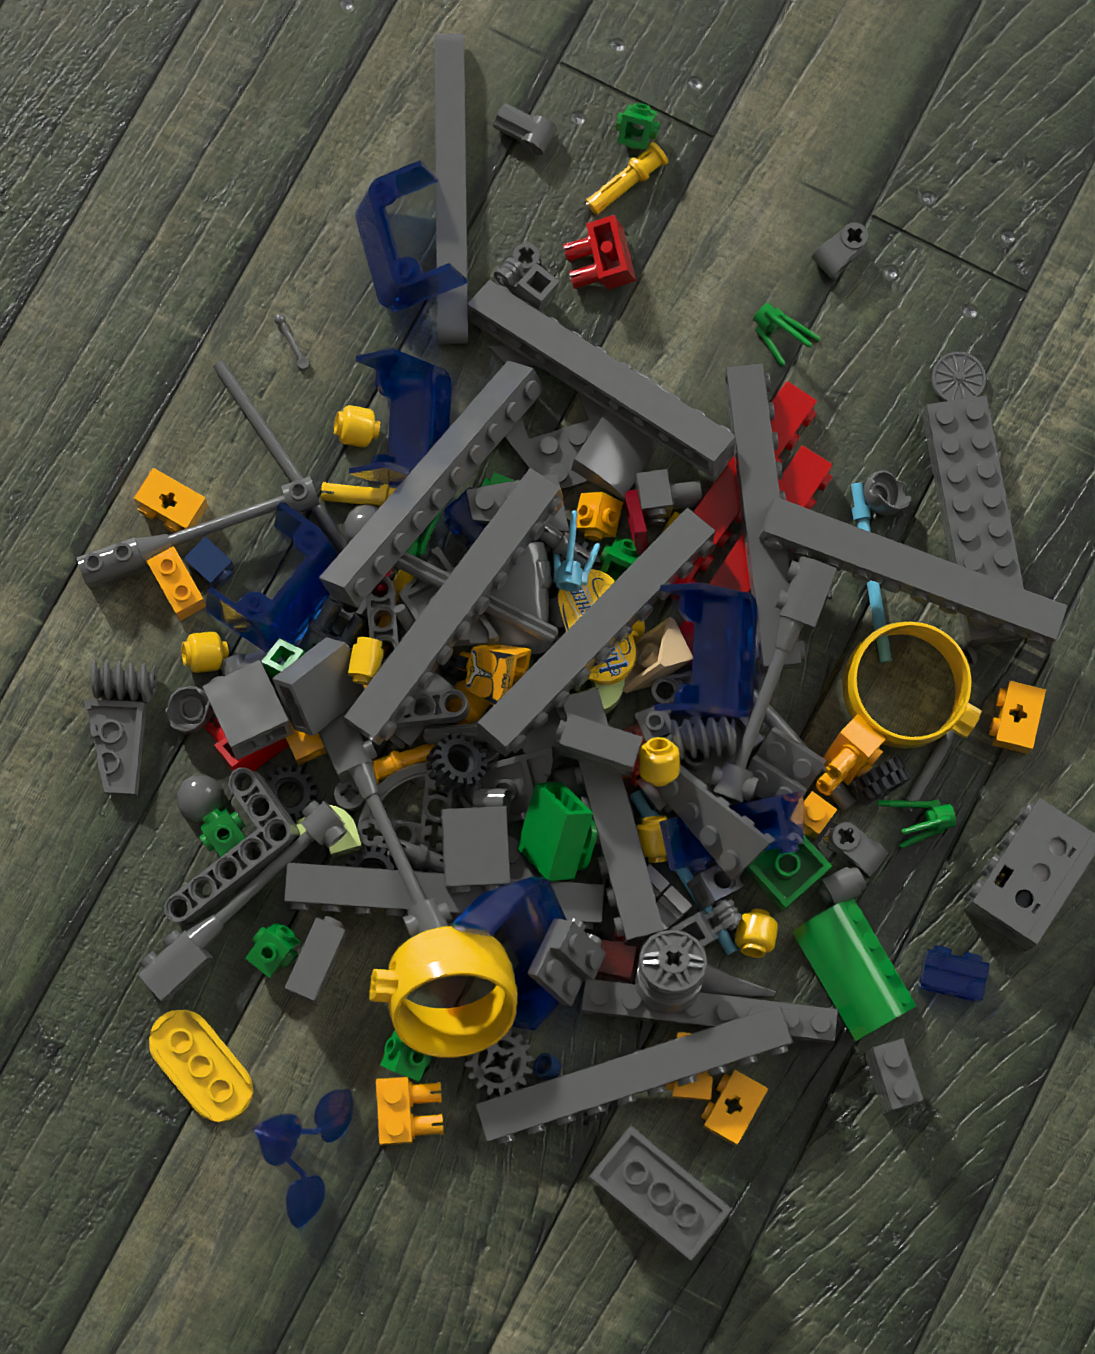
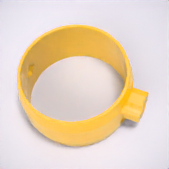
M905 621L881 627L862 642H859L847 661L843 675V696L847 711L852 719L859 714L871 727L886 737L883 745L903 749L921 747L941 738L950 730L965 739L975 727L982 710L968 703L971 694V673L963 651L949 635L931 625ZM889 635H910L930 643L944 656L954 676L955 700L948 719L936 733L921 737L898 735L881 727L867 713L858 694L857 671L860 659L871 642Z
M446 926L422 932L410 938L399 947L390 961L388 970L373 969L371 975L370 1001L388 1002L390 1018L400 1039L407 1046L426 1055L460 1057L480 1052L503 1038L515 1019L517 986L515 984L512 964L500 942L478 929L463 926ZM470 975L484 978L497 984L483 998L454 1008L425 1007L406 999L417 987L431 980L446 976Z

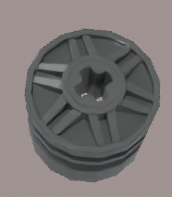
M677 930L661 931L647 940L642 947L635 980L637 993L646 1005L655 1011L670 1014L682 1012L694 1004L700 995L707 965L705 950L699 941L688 933Z

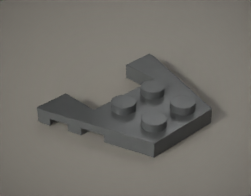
M580 392L579 397L587 421L529 439L523 421L520 418L504 436L509 446L518 454L528 470L532 468L542 476L557 473L562 492L592 483L572 471L571 468L575 457L606 412L605 408Z

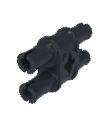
M327 597L316 619L308 622V629L300 644L296 645V647L304 650L306 653L327 637L345 642L352 651L353 644H357V638L363 636L369 625L368 618L355 612L343 634H336L333 632L332 627L344 605L332 597Z

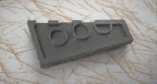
M681 765L680 773L675 780L665 786H654L731 880L739 877L775 841L768 833L762 834L754 827L755 823L746 816L741 817L729 808L730 803L722 797L717 798L707 790V785Z

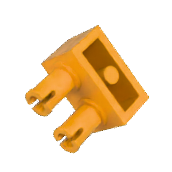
M857 714L839 733L823 756L826 759L824 765L827 768L826 772L816 782L817 789L824 795H830L842 781L849 785L856 777L859 778L864 773L869 772L873 767L872 765L883 753L880 747L886 740V737Z
M408 1077L376 1079L379 1144L381 1146L413 1144L412 1139L419 1135H444L443 1125L432 1126V1124L443 1123L442 1114L414 1116V1113H411V1107L415 1103H442L441 1093H430L441 1091V1082L412 1084Z

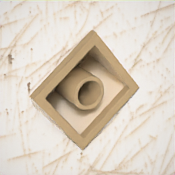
M667 618L640 637L639 641L635 643L636 661L634 667H632L625 678L622 690L625 693L650 687L656 679L671 675L694 659L673 618Z

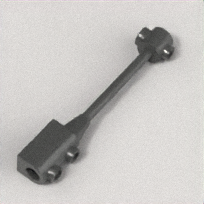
M311 476L282 485L281 488L284 494L282 496L170 535L133 537L77 557V562L85 584L90 590L148 571L147 560L173 546L285 507L289 508L291 515L299 512H308L313 507L320 505Z
M800 557L799 562L792 560L786 576L787 579L792 580L787 592L781 590L775 608L781 609L775 644L776 651L734 763L724 762L722 768L715 766L709 784L715 785L714 793L743 803V800L750 802L758 778L753 777V772L746 770L745 767L787 654L794 647L802 627L804 626L812 630L815 628L837 568L807 557Z
M347 709L318 732L341 784L353 780L361 796L368 802L414 903L407 911L408 915L403 917L411 938L431 929L448 926L447 922L453 920L445 902L439 905L435 898L425 899L379 798V790L373 768L374 762L372 760L377 757V753L371 740L369 739L364 742L360 732L347 723L344 718L349 711Z
M313 801L302 811L305 819L301 824L306 831L216 915L213 914L191 929L184 930L181 934L178 930H174L163 940L166 948L159 955L152 951L141 960L139 964L144 969L139 972V976L160 1001H168L213 959L206 948L222 930L224 924L287 866V863H290L314 840L321 845L325 843L330 848L347 833V830L343 827L345 822L327 802L323 801L319 805L316 801Z

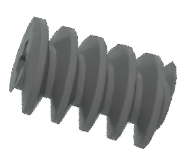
M96 659L93 660L90 684L95 699H100L103 692H105L106 698L112 700L117 692L120 701H124L128 693L132 701L137 702L141 694L145 703L151 701L157 683L156 664H154L150 673L147 672L145 663H142L137 672L133 662L129 663L125 671L122 669L121 661H117L114 670H112L108 660H105L101 669L98 668Z
M710 717L706 727H704L702 720L697 718L693 728L688 719L683 720L681 728H679L676 720L670 721L671 742L678 747L680 759H684L686 750H689L692 758L695 759L699 749H702L705 758H709L711 748L715 749L718 757L722 756L724 748L728 749L730 756H734L736 750L734 718L731 725H729L727 718L721 717L717 726L714 718Z

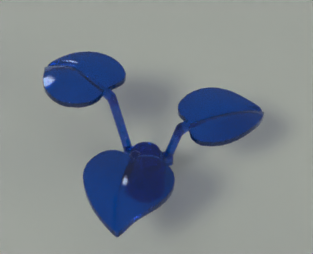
M348 1088L330 1091L320 1099L314 1113V1121L317 1125L315 1128H303L301 1119L290 1113L271 1117L253 1127L264 1160L272 1166H279L287 1162L300 1175L301 1180L292 1182L286 1195L288 1218L292 1226L297 1229L307 1224L321 1208L325 1198V1184L320 1176L311 1175L307 1178V1173L290 1157L298 1144L297 1140L301 1134L317 1135L321 1132L322 1140L330 1143L339 1139L346 1132L354 1109L353 1096Z

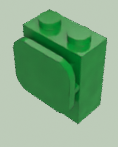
M562 782L535 783L517 849L546 880L559 882L560 880L574 879L576 871L586 869L591 859L597 838V828L592 820L594 813Z

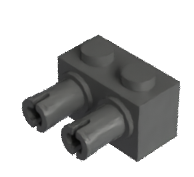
M667 469L636 474L634 490H637L644 521L648 527L665 524V521L670 519L673 510L697 507L700 504L699 499L702 498L699 480L672 484L669 481Z

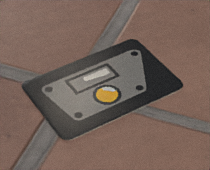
M832 821L827 823L813 844L829 863L832 862L837 854L828 844V835L837 826ZM847 832L839 834L841 836L839 840L841 844H844L849 836Z

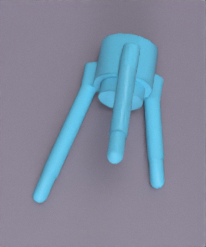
M572 511L567 556L562 565L560 553L557 555L553 553V582L556 583L559 589L564 591H578L581 585H587L589 572L600 549V544L596 543L583 570L580 568L581 564L573 560L577 511Z

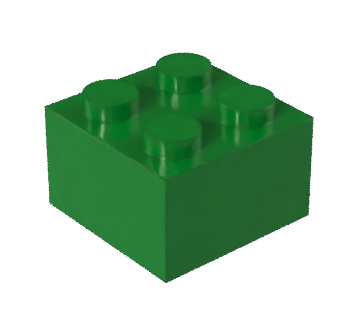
M791 820L772 835L775 841L745 870L782 912L832 868V865Z

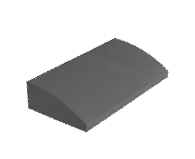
M635 368L633 369L634 372L642 377L649 378ZM657 384L659 388H661V389H663L664 391H666L663 387H661L659 384ZM606 410L575 457L571 470L624 500L626 491H630L635 483L636 474L644 470L660 443Z

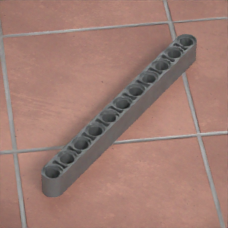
M464 33L434 34L438 344H468Z

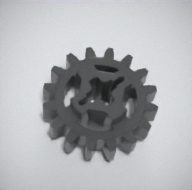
M509 1029L499 1041L507 1042L514 1046V1048L506 1050L498 1047L497 1043L486 1049L488 1052L486 1062L479 1066L478 1057L480 1052L469 1055L473 1058L472 1061L465 1062V1067L473 1068L474 1071L468 1075L469 1080L475 1078L479 1080L476 1085L478 1090L485 1085L488 1087L487 1095L491 1096L494 1089L499 1091V1095L503 1096L507 1088L511 1092H515L516 1083L523 1086L526 1085L527 1082L522 1076L523 1074H532L533 1070L526 1067V1063L533 1062L534 1058L525 1055V1052L530 1049V1045H520L523 1038L521 1034L512 1038L511 1029ZM498 1054L501 1058L509 1057L505 1062V1069L500 1070L498 1066L490 1067V1064L494 1062V1055ZM520 1058V1069L517 1075L513 1077L511 1072L512 1063ZM490 1074L499 1076L503 1083L491 1082L485 1076Z

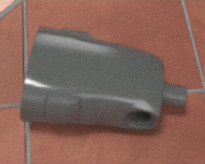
M544 542L530 543L526 548L527 553L519 565L514 564L507 573L509 576L504 586L500 590L495 589L492 595L550 624L549 589L552 586L553 579L550 561L547 560L546 544ZM483 612L499 635V642L496 644L531 649L528 670L535 664L534 658L542 657L554 645V642L553 644H547Z

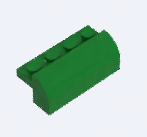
M854 898L834 905L792 931L855 1041L917 1007Z

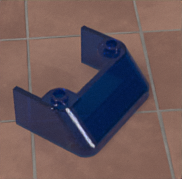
M421 160L376 178L369 186L355 211V219L378 301L387 310L393 312L468 283L466 277L450 263L423 273L421 265L417 260L412 257H399L386 207L394 203L397 198L439 182L437 176Z
M390 348L357 355L355 361L376 369V388L382 396L391 399L388 455H376L373 457L371 464L349 468V474L379 485L399 486L450 428L452 381L449 373L444 368Z
M283 502L277 505L274 527L292 538L297 550L304 554L306 558L271 600L264 594L253 591L243 595L236 604L213 587L208 589L205 611L265 653L271 650L279 638L295 645L308 629V622L316 619L327 597L330 596L319 577L339 555L318 526Z
M700 582L660 585V591L680 595L679 612L685 621L694 623L692 684H682L678 687L674 696L675 704H655L654 711L687 716L745 718L749 716L753 709L758 612L755 597L747 592Z
M801 791L729 806L741 817L746 816L755 823L754 827L762 834L768 833L775 839L766 850L779 848L780 854L798 851V844L804 843V802ZM680 817L659 821L670 871L690 867L691 872L709 869L708 862H713L715 859Z
M533 876L484 892L451 925L457 931L490 937L501 925L503 926L519 961V964L513 970L517 986V1006L512 1027L532 1031L539 1027L559 1005V1002L527 973L553 919L567 920L554 889L546 878Z

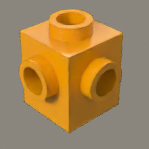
M604 492L581 493L577 508L576 530L585 533L584 537L593 541H602L603 537H616L623 502Z

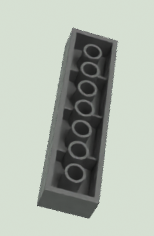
M987 395L927 404L922 413L949 561L1024 589ZM959 613L965 646L974 647L1026 639L1017 634L1016 636L1002 634L998 631V627L990 624H975L969 620L968 616Z

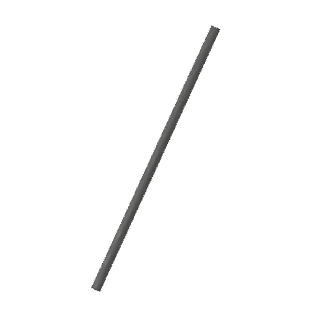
M223 360L217 362L213 368L291 482L302 479L303 476ZM320 503L319 506L313 507L311 511L341 553L348 543ZM374 594L375 597H379V598L383 597V596ZM400 623V632L402 640L403 637L406 635V632Z

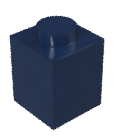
M206 536L184 558L186 565L213 590L218 585L224 586L233 576L232 570L234 565L232 561Z

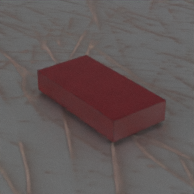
M630 490L625 493L626 515L635 551L638 555H641L648 548L647 529L637 490Z

